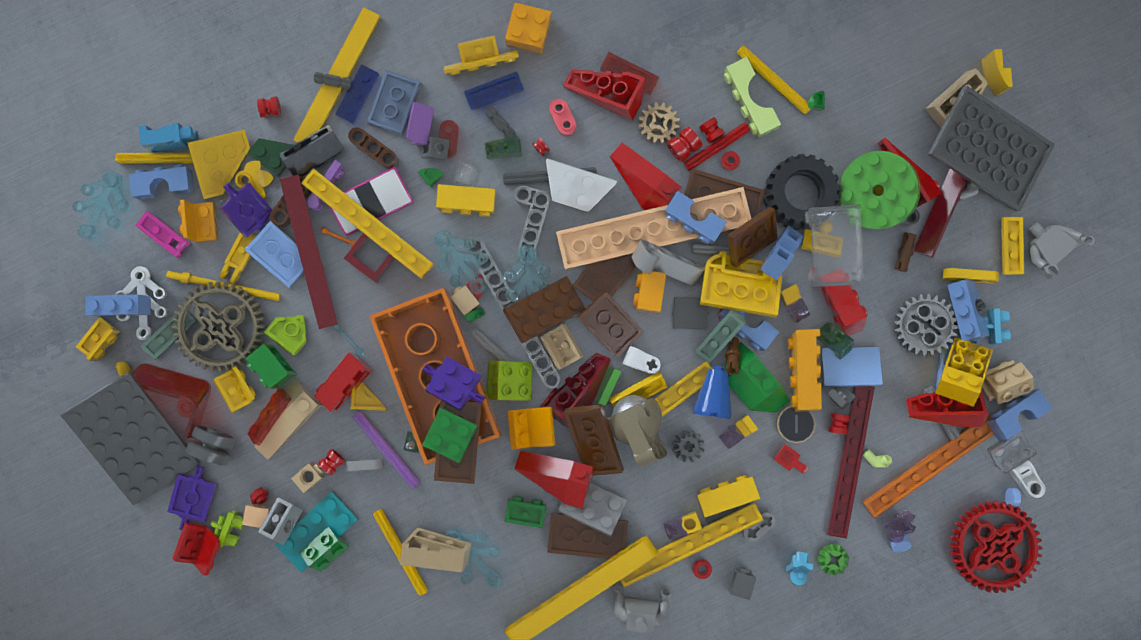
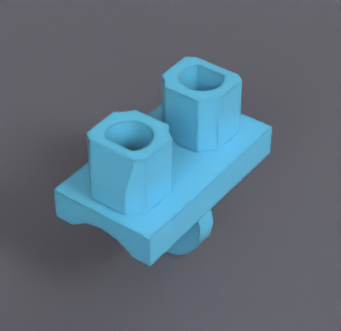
M1000 309L987 310L988 317H985L990 335L989 344H999L1002 341L1010 340V330H1001V322H1009L1010 320L1009 312L1000 311Z
M796 552V555L792 556L791 563L786 566V573H790V581L796 586L805 584L807 574L813 570V564L808 563L809 553Z

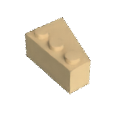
M977 69L966 71L927 106L925 110L937 125L942 128L963 86H969L982 95L988 82Z
M417 527L402 545L400 565L462 572L468 565L472 543Z

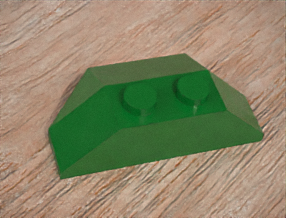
M740 342L739 352L741 358L739 359V373L735 374L734 369V375L728 374L730 388L749 410L776 413L790 401L789 397L759 358Z

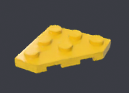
M245 130L187 143L203 199L224 194L225 189L223 186L234 177L250 149Z

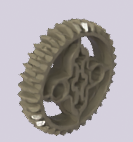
M217 281L214 287L212 282H208V289L204 284L200 285L201 291L197 287L193 288L195 295L192 292H188L187 296L190 299L186 297L181 299L185 305H177L182 310L174 311V314L178 315L179 318L172 319L173 322H178V325L172 326V329H178V333H174L173 337L179 336L180 339L176 340L175 344H182V347H179L178 350H186L183 356L187 357L190 355V363L195 359L197 360L195 363L196 367L203 363L202 369L206 370L208 365H210V371L212 372L216 366L218 372H222L223 366L226 371H229L230 364L232 368L235 366L238 368L237 362L243 366L245 364L243 358L245 359L249 356L248 354L253 353V348L258 349L260 347L256 342H263V339L258 337L259 335H265L264 331H260V328H265L266 325L259 323V321L265 320V317H258V314L263 311L262 309L256 311L255 307L259 306L258 302L251 303L255 299L254 296L249 299L246 298L249 295L248 291L241 294L242 287L235 291V284H231L230 288H228V282H224L221 287L220 281ZM223 293L239 299L242 304L229 303L220 310L211 301H200L199 299L209 294ZM195 304L194 316L202 326L193 334V346H191L185 333V320L188 311ZM208 308L210 311H208V315L204 316L203 309ZM245 308H247L253 321V333L249 344L243 349L244 338L236 327L244 321L246 316ZM231 309L237 310V319L230 317L229 312ZM222 323V330H216L217 324ZM202 334L207 335L209 339L207 344L201 343L200 336ZM234 337L236 340L234 341V344L230 345L228 343L230 342L229 338ZM218 343L225 351L230 353L238 352L239 354L226 360H213L200 355L196 350L206 351Z

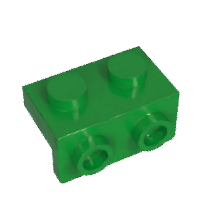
M512 496V499L508 498L504 522L543 528L546 504H543L542 500L532 499L531 502L524 501V497Z
M327 527L300 554L310 568L321 572L336 557L341 556L349 545L344 539L336 536L331 528Z

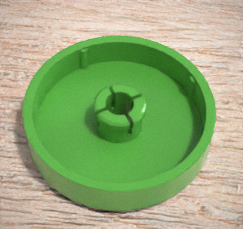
M873 151L859 156L849 164L840 181L841 191L839 196H841L840 202L845 213L855 223L869 229H889L903 223L914 212L920 198V181L913 166L903 157L887 151ZM877 185H882L884 188V192L880 196L874 194Z

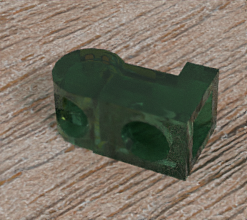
M517 135L489 141L484 144L488 160L522 156L521 142Z
M826 322L819 328L820 336H816L817 339L835 352V356L839 360L852 350L854 339L830 322Z

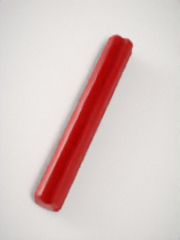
M746 122L742 123L686 160L684 166L688 171L692 170V168L694 169L750 131V127Z

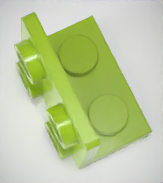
M488 361L487 395L489 399L530 401L532 396V362Z

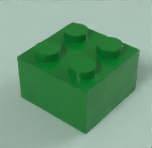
M271 344L261 345L245 358L249 362L247 366L253 373H258L261 377L259 380L265 388L280 389L297 375L276 347Z
M443 407L439 408L422 446L460 463L479 425Z

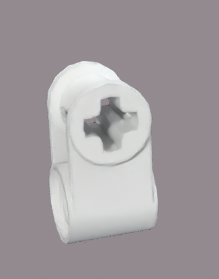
M629 346L622 363L648 374L657 373L661 366L658 358L632 346ZM654 360L657 368H653L651 371L646 363Z
M1025 460L1022 465L1009 470L1025 496L1039 498L1044 495L1045 485L1029 460ZM1032 484L1036 485V492L1034 494L1030 490Z

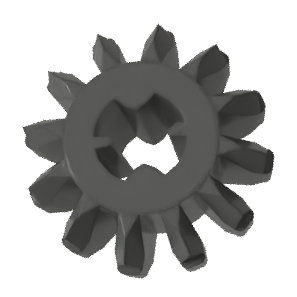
M686 430L682 431L683 437L676 434L679 442L672 441V444L678 445L672 451H680L676 458L679 459L683 455L682 461L686 462L689 456L690 462H694L693 455L700 459L701 456L697 452H704V449L699 447V445L704 444V441L697 442L701 435L697 434L693 438V430H690L689 436H687ZM687 441L690 444H693V448L690 447V451L683 448V445H686L685 442Z

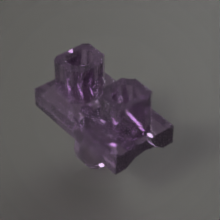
M904 510L901 514H894L891 520L885 521L883 527L888 528V539L893 543H898L903 540L904 535L914 532L916 526L912 525L915 515Z

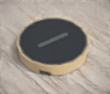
M791 405L779 413L776 422L779 434L788 442L800 443L809 439L814 433L816 425L811 411L795 412V407Z

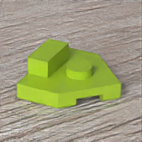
M304 315L276 317L264 331L274 343L294 357L307 343Z

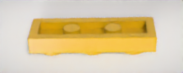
M1023 217L1001 218L1002 275H1023Z
M658 371L615 394L609 400L614 408L624 397L637 395L647 399L667 388L662 374Z

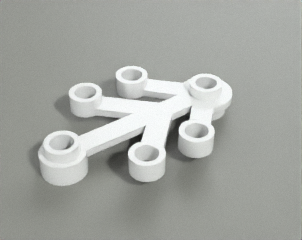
M139 266L132 270L129 284L123 290L116 292L115 295H120L121 293L129 295L137 287L138 295L149 296L146 294L147 286L153 291L155 298L164 299L167 296V291L150 279L151 274L147 268ZM141 272L143 276L141 279H138L137 275ZM159 290L163 291V295L161 297L158 296ZM151 298V309L155 311V315L158 318L167 317V308L160 306ZM160 309L164 310V314L162 316L159 315ZM116 315V317L120 321H127L130 315H126L124 319L121 318V315ZM140 315L136 336L138 339L146 341L154 334V330L148 326L147 315ZM143 329L146 331L145 336L141 335Z

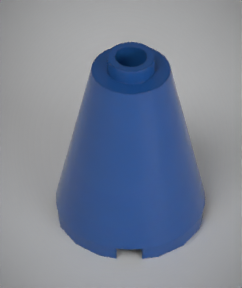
M713 366V369H708L695 403L693 414L731 419L728 373L724 371L725 367Z

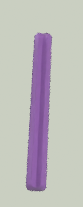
M362 411L356 412L353 415V419L412 489L419 485L420 481L364 413Z

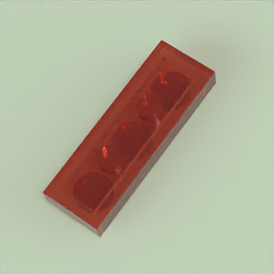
M608 52L600 67V71L604 73L605 71H612V73L631 72L646 78L644 92L649 95L652 94L659 80V76L611 52Z
M278 387L276 392L272 394L266 407L261 410L255 423L249 428L247 435L253 444L261 445L291 401V397L285 389Z

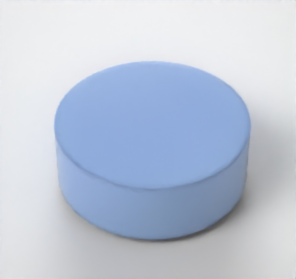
M1008 488L1006 490V504H1011L1014 508L1019 507L1021 494L1017 488Z
M906 536L896 537L890 543L892 550L897 553L907 551L912 546L910 539Z

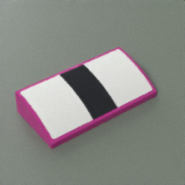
M396 167L344 192L378 220L414 203ZM330 207L346 237L359 230Z

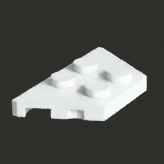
M549 158L546 159L552 201L589 212L617 183V180Z

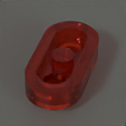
M445 120L439 128L438 138L449 140L450 149L448 150L447 159L455 156L458 145L459 128L452 120ZM446 127H452V131L446 132Z

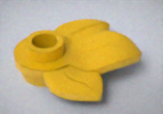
M250 161L246 164L243 171L236 174L235 183L241 189L246 184L242 181V178L246 176L248 178L247 183H250L260 196L265 198L266 194L263 187L269 185L274 177L269 172L261 170L260 161Z

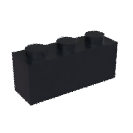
M328 124L280 153V156L293 176H304L312 168L321 166L330 157L339 155L344 148Z

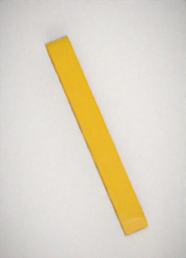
M648 536L640 538L510 624L504 630L505 634L510 640L532 639L650 561L658 554L657 549Z

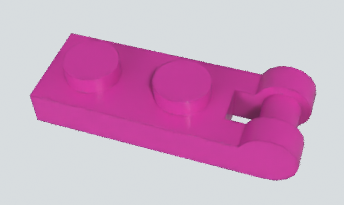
M146 211L135 225L177 258H180L183 249L191 244L149 211ZM174 240L179 242L175 248L171 245Z

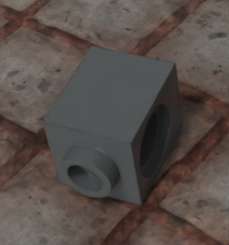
M741 568V570L735 569L729 588L731 595L750 600L756 581L752 571Z

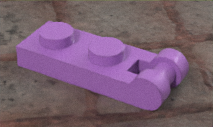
M334 160L324 177L334 184L336 180H340L343 176V169L345 167ZM313 193L308 200V206L314 211H320L323 207V200Z

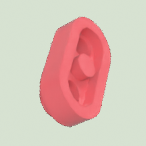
M562 99L552 101L549 110L559 133L563 136L572 135L576 130V122L568 104ZM560 105L562 106V110L557 111L555 107ZM568 122L570 123V127L565 128L563 124Z

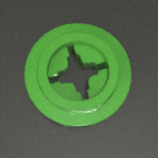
M829 544L820 550L818 564L825 573L837 575L843 573L848 567L850 558L842 546ZM829 553L835 557L839 556L837 559L838 566L834 563L829 564L831 561Z

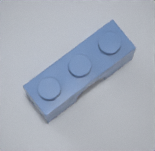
M182 164L174 165L171 169L157 167L154 168V171L149 172L147 170H136L134 174H129L131 197L137 200L157 197L156 188L163 181L168 182L169 192L175 195L194 192L192 170Z
M677 191L664 211L666 219L672 223L677 221L683 225L682 229L690 234L694 232L699 235L698 239L705 244H709V242L713 244L727 222L712 212L703 221L694 220L689 213L694 201Z
M787 226L772 247L761 270L766 275L777 280L790 264L794 256L793 253L800 245L804 236L790 226Z
M965 279L947 285L962 341H974L990 336L985 317H981L976 309L975 300L980 298L975 281Z
M138 294L85 296V315L97 317L151 315V296Z
M722 309L718 314L721 317L719 321L728 314L729 309ZM735 311L744 319L746 312ZM764 320L756 328L748 327L745 324L736 335L741 339L746 338L750 341L749 345L756 351H764L780 332Z
M1036 389L1021 395L1017 400L1013 399L1007 402L1003 410L999 409L993 412L991 418L986 422L998 441L1009 440L1023 430L1018 422L1020 412L1024 413L1028 420L1040 418L1053 408L1041 390Z

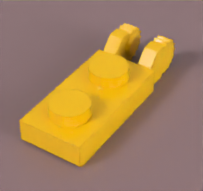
M239 233L224 261L225 265L219 275L220 278L225 279L231 267H233L235 271L230 279V283L236 284L251 257L244 249L256 237L255 235L250 234L248 237H244Z

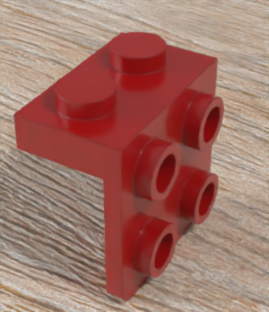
M185 522L172 559L175 562L191 563L202 575L208 576L214 566L216 553L220 549V539L207 525Z

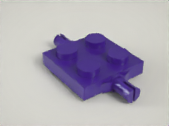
M230 182L226 183L223 188L230 197L220 207L221 211L244 237H248L255 230L259 229L262 231L272 212L270 206L250 183H246L237 191Z
M446 357L442 365L437 369L428 364L423 368V372L432 376L429 385L425 389L427 393L459 411L462 410L465 403L470 399L480 404L483 403L485 396L475 392L476 386L482 378L480 374L449 357Z
M196 465L194 476L177 475L167 512L182 518L179 530H182L185 522L189 523L190 520L207 521L217 484L202 478L204 466Z

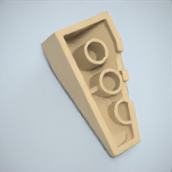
M296 378L280 393L254 446L267 460L322 406Z

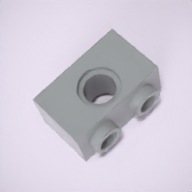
M278 497L258 533L284 545L303 510Z

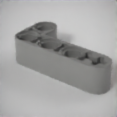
M519 186L514 192L516 202L530 209L518 246L517 258L521 264L528 265L535 258L550 206V197L542 190L528 186ZM522 191L529 194L525 200L518 198V194ZM538 197H545L547 199L546 204L538 205L536 203ZM540 215L542 218L541 222L537 224L532 223V216ZM528 233L536 235V239L533 242L526 240ZM523 244L529 246L528 254L530 258L527 257L526 260H523L521 253L524 254L526 251V246H523Z
M640 240L632 255L636 267L641 271L651 274L653 270H656L692 286H696L705 270L701 264L646 240Z

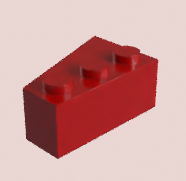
M839 268L820 276L818 284L827 305H830L835 315L833 317L834 322H839L842 328L840 336L844 339L863 331L868 313L866 308L860 305L857 291L855 289L852 290L848 274L843 273L842 269Z

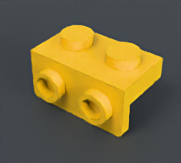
M99 317L76 345V348L87 356V360H100L106 353L105 349L117 340V334L120 331L103 317Z
M237 366L213 379L231 413L253 403L255 400L253 388L246 384L245 374L241 369L238 370Z

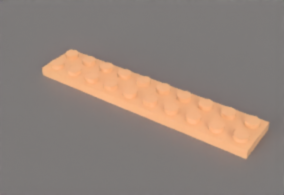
M744 187L691 199L694 202L689 210L690 216L696 221H703L712 212L727 222L721 233L737 229L751 219ZM668 205L556 232L565 270L633 254L640 240H646L663 247L699 238V235L694 232L690 234L683 230V225L677 221L672 223L666 219L664 211Z

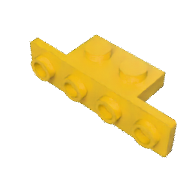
M495 35L458 43L462 62L444 66V73L456 75L460 73V70L464 69L473 71L479 69L478 66L482 65L491 67L497 65V62L500 61L505 63L513 62L516 60L515 58L519 57L518 51L514 50L499 54Z

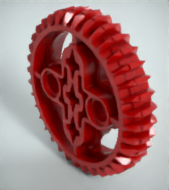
M986 501L985 506L982 503H978V508L972 506V513L966 510V517L959 516L962 522H955V525L958 526L957 530L952 529V532L956 533L955 537L950 536V539L954 541V543L949 544V547L954 548L950 555L956 556L952 559V562L958 563L955 569L961 570L959 575L965 577L966 582H971L973 587L978 586L979 590L985 589L989 593L992 590L994 593H999V590L1006 593L1007 588L1010 591H1014V586L1021 588L1020 581L1026 584V577L1033 578L1030 572L1037 571L1034 568L1035 564L1040 565V562L1036 561L1037 557H1043L1038 553V550L1043 548L1038 545V543L1042 542V539L1036 538L1040 534L1039 531L1034 530L1037 525L1031 523L1033 519L1026 517V512H1020L1021 509L1019 507L1014 508L1013 505H1007L1006 502L1001 501L999 504L998 501H993L991 504V502ZM989 513H1002L1014 518L1018 523H1006L996 529L989 521H978L977 519ZM973 523L971 533L978 546L969 553L967 565L963 554V541L968 528ZM985 527L986 534L981 536L980 530ZM1025 531L1028 551L1026 559L1020 568V558L1013 548L1023 540V532ZM1010 557L1011 564L1006 567L1005 561ZM995 564L1003 573H1014V575L1004 580L992 581L978 576L973 571L975 569L985 571Z

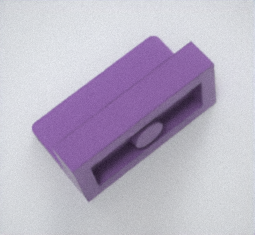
M418 102L412 103L406 139L412 141L411 144L416 146L427 145L434 113L433 107Z

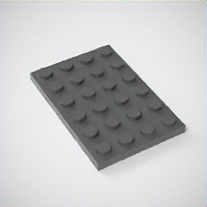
M963 86L928 155L1013 210L1021 211L1055 144L969 86Z
M130 371L65 410L60 415L132 505L174 481L178 474L183 475L200 463L197 458L185 452L187 444Z

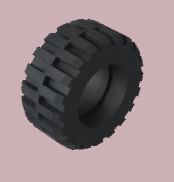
M798 154L796 157L790 156L780 162L765 182L766 187L764 188L766 195L764 199L765 205L776 210V222H782L784 227L790 226L794 230H801L804 228L811 229L827 220L836 210V204L840 201L841 197L838 195V192L841 191V185H837L839 178L837 174L834 175L832 173L833 167L831 165L827 167L824 164L825 160L822 158L817 160L815 155L807 157L804 154ZM793 176H806L816 184L819 198L812 208L801 210L792 206L787 200L785 185Z

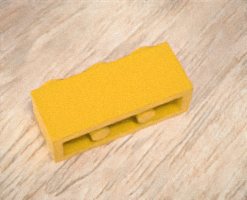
M438 184L436 208L441 210L440 213L452 214V211H458L460 215L468 216L471 213H479L478 216L490 217V214H495L496 189Z
M746 474L737 477V482L729 484V481L717 484L718 488L711 490L708 487L699 490L700 494L696 497L703 517L706 518L759 500L760 496L753 476L748 478Z

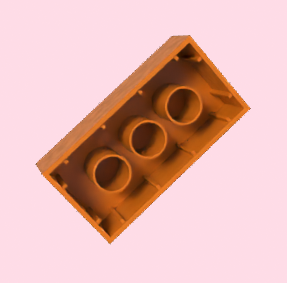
M445 288L369 316L424 465L436 461V452L422 446L439 411L441 400L426 392L425 389L429 385L432 376L423 372V368L428 364L437 369L442 365L445 358L449 357L480 374L449 291ZM482 379L477 384L475 391L485 396L481 407L478 445L502 436ZM470 399L468 402H477V401H475V400H473V399Z

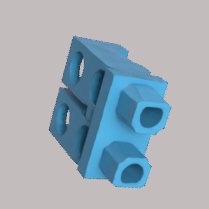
M172 123V126L166 125L155 130L147 125L138 126L141 146L152 153L180 148L189 149L187 143L199 140L196 130H193L191 126L183 127L179 123Z

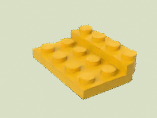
M721 251L719 254L712 256L705 265L700 305L776 318L779 310L782 274L777 280L766 275L761 270L766 258L764 261L748 259L735 268L730 263V255H727L726 251Z

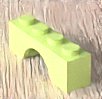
M745 57L727 66L724 71L725 74H723L727 84L731 85L734 99L740 102L742 106L740 108L744 118H748L752 134H756L757 138H760L778 129L781 123L774 109L758 106L750 98L748 86L755 72L748 58Z

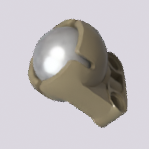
M637 395L622 398L615 405L612 416L607 418L612 435L620 442L631 446L635 461L639 467H645L666 457V447L658 435L662 422V413L658 402L654 398L647 400Z

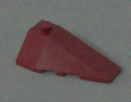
M595 353L579 367L577 374L572 378L570 376L566 378V383L558 390L555 388L551 391L540 408L552 407L553 418L569 428L564 415L565 409L591 406L611 359Z

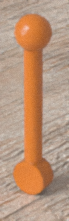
M326 227L321 228L322 234H328L350 244L351 247L357 242L356 240L351 241L337 235Z

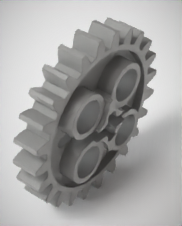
M920 294L918 300L915 297L911 298L912 303L905 301L906 308L899 307L902 314L895 315L900 320L894 322L895 325H899V328L895 329L894 332H900L901 335L897 339L903 338L904 341L901 346L909 345L907 351L914 348L915 355L921 351L922 356H926L928 351L930 356H933L934 350L940 354L942 353L941 347L948 349L947 342L950 344L954 343L950 337L957 336L953 330L959 327L954 325L957 319L952 318V315L955 312L949 311L951 304L944 305L945 299L938 302L937 295L932 300L930 294H927L925 299ZM920 307H925L928 310L926 317H922L919 314ZM915 315L922 322L928 321V326L939 331L941 335H937L930 328L923 329L924 324L913 319L911 316ZM942 318L944 320V327H937L935 320ZM909 323L916 324L917 331L915 333L908 330ZM926 333L933 336L931 344L926 343L924 340Z

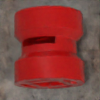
M277 96L271 97L268 100L264 98L257 99V108L261 118L268 117V115H281V106Z
M715 117L699 127L701 132L707 135L706 140L709 144L725 134L724 130L718 127V121Z
M831 413L830 419L832 423L829 426L828 432L848 435L847 423L850 422V416Z
M330 449L327 452V457L322 458L318 465L327 474L332 476L336 472V468L344 464L345 459L334 449Z

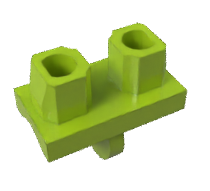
M236 510L228 512L227 517L220 515L218 521H212L211 526L215 527L214 534L220 535V547L225 545L235 547L238 545L240 536L233 534L232 530L234 527L243 529L245 525H242L243 517L238 515L239 512Z

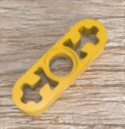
M946 268L943 269L942 279L957 282L966 279L974 280L975 283L994 284L999 283V272Z

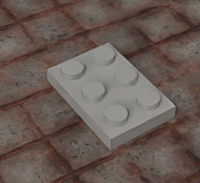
M590 484L583 509L561 503L558 512L611 537L627 500Z

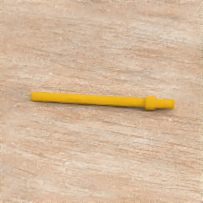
M167 271L166 278L179 280L184 284H204L208 287V282H212L215 287L217 282L216 280L192 276L191 273ZM240 285L235 287V291L239 287L243 288L241 294L248 291L250 296L280 301L281 294Z

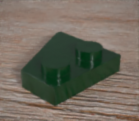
M258 138L248 151V154L255 160L260 161L263 166L279 177L286 169L280 153L292 147L293 144Z

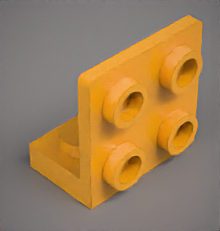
M180 200L178 213L182 218L180 233L183 238L195 243L217 241L215 203L193 204L187 200Z
M552 407L508 411L511 449L555 446Z

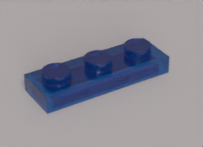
M361 64L352 81L351 88L346 92L335 115L354 124L379 73Z
M516 71L466 90L464 93L472 111L524 91V88Z

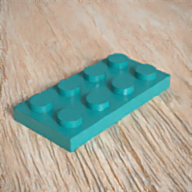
M331 491L294 526L284 545L280 543L275 545L300 572H303L308 565L300 552L327 527L331 528L335 535L340 537L359 518L334 491Z

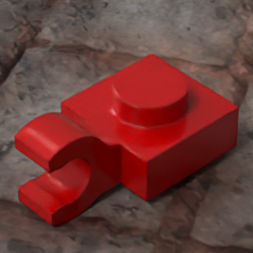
M783 444L773 459L788 471L794 467L802 474H805L808 470L806 465L798 461L801 455Z

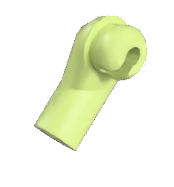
M867 449L862 454L874 468H886L892 463V458L889 455L875 456L870 449Z

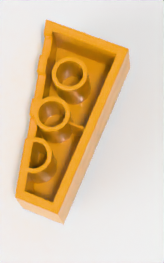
M820 329L796 330L787 339V348L791 350V357L788 359L789 369H792L790 387L793 388L794 396H791V406L795 407V412L819 411L822 409L821 383L817 382V378H820L821 366L817 363L820 345L816 343V336H820Z

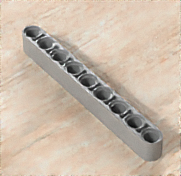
M471 238L467 243V249L503 311L504 308L516 303L517 300L484 242L480 238ZM473 243H480L481 249L474 252L471 250ZM483 259L491 261V265L488 268L481 267ZM494 275L500 277V282L497 285L490 283V278ZM502 292L509 293L510 298L508 301H500L499 296ZM536 336L521 344L544 385L548 388H556L560 384V376L538 337ZM531 341L538 343V349L535 352H530L527 348L528 343ZM540 358H545L548 361V365L544 369H540L537 366V361ZM551 374L557 377V383L553 386L548 385L546 381L547 376Z

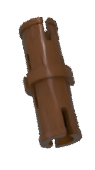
M904 232L901 248L898 249L899 257L895 270L901 272L902 270L903 272L908 271L910 257L914 253L912 249L916 234Z
M733 337L732 342L731 340L729 341L727 352L725 353L727 360L726 372L730 375H734V369L735 374L739 373L741 354L737 337Z

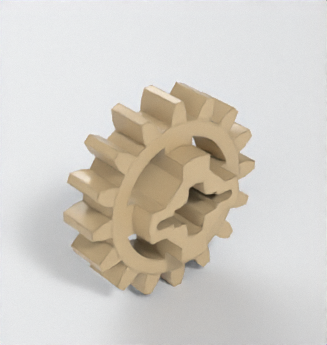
M655 102L653 108L648 105V111L642 110L644 117H639L638 121L643 123L639 124L638 128L643 129L641 132L642 136L647 135L646 141L653 139V144H655L659 140L660 144H663L664 139L668 142L671 140L670 135L676 136L677 133L674 130H679L680 126L676 125V123L680 121V118H675L677 111L671 112V105L665 108L664 102L661 106H658V103ZM650 116L651 123L647 126L646 120ZM656 120L658 122H663L662 127L660 125H655ZM671 121V129L668 131L666 125Z

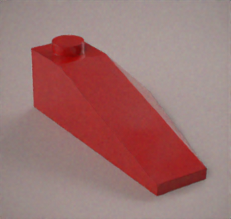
M571 70L563 87L616 115L633 121L642 104L646 78L631 72L612 73V71H605V73L594 72L593 70Z
M883 138L877 143L881 151L891 152L903 157L915 169L920 181V198L917 207L941 194L938 182L933 180L929 174L889 140Z
M621 143L610 156L643 210L668 205L676 192L682 188L668 175L624 143Z
M982 389L974 407L936 394L935 392L930 394L924 393L906 399L909 418L958 427H982L988 416Z
M520 451L514 468L563 504L583 509L594 474L592 466Z

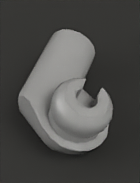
M968 181L966 189L962 191L958 201L976 196L979 187Z

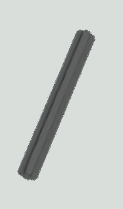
M595 167L580 168L597 174V169ZM547 171L503 174V183L505 185L549 182Z

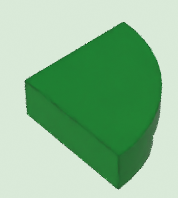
M825 92L813 93L809 99L808 108L817 111L825 110Z
M425 168L418 172L430 187L445 175L441 170L435 168Z
M482 307L464 316L467 322L471 323L484 316L485 311Z

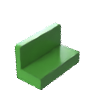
M608 366L594 402L606 406L621 371Z

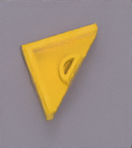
M364 382L356 390L355 387L352 389L350 409L387 411V407Z

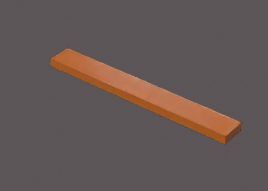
M988 414L982 427H967L959 433V437L947 441L865 499L862 503L872 517H878L991 437L994 433L986 422L991 418Z

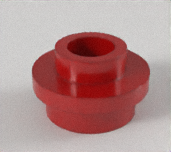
M728 151L723 154L721 164L726 170H734L740 164V157L736 152ZM729 157H732L734 159V163H729L727 159Z
M263 487L257 488L250 494L251 503L253 505L263 504L268 499L269 492L264 490Z
M697 560L693 565V573L699 579H706L712 573V566L707 560ZM702 565L706 568L704 572L699 571V567Z

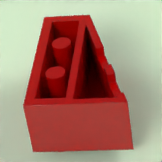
M348 352L337 368L329 375L326 382L316 389L317 393L314 397L330 412L335 413L351 396L352 389L355 387L356 390L374 370L357 354Z

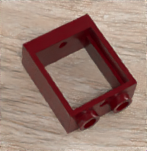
M363 233L343 259L372 281L378 283L396 258L389 254L376 272L354 257L369 238Z

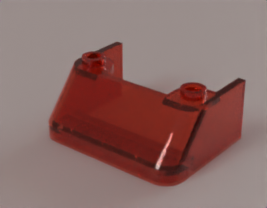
M143 363L137 366L132 374L143 389L179 399L177 404L178 413L182 417L189 418L184 438H193L191 434L194 426L201 425L211 392L210 383L205 379L152 364Z

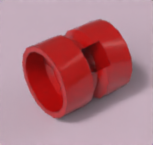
M688 126L679 133V138L674 137L667 142L668 149L681 163L690 156V151L695 152L703 146L698 135Z

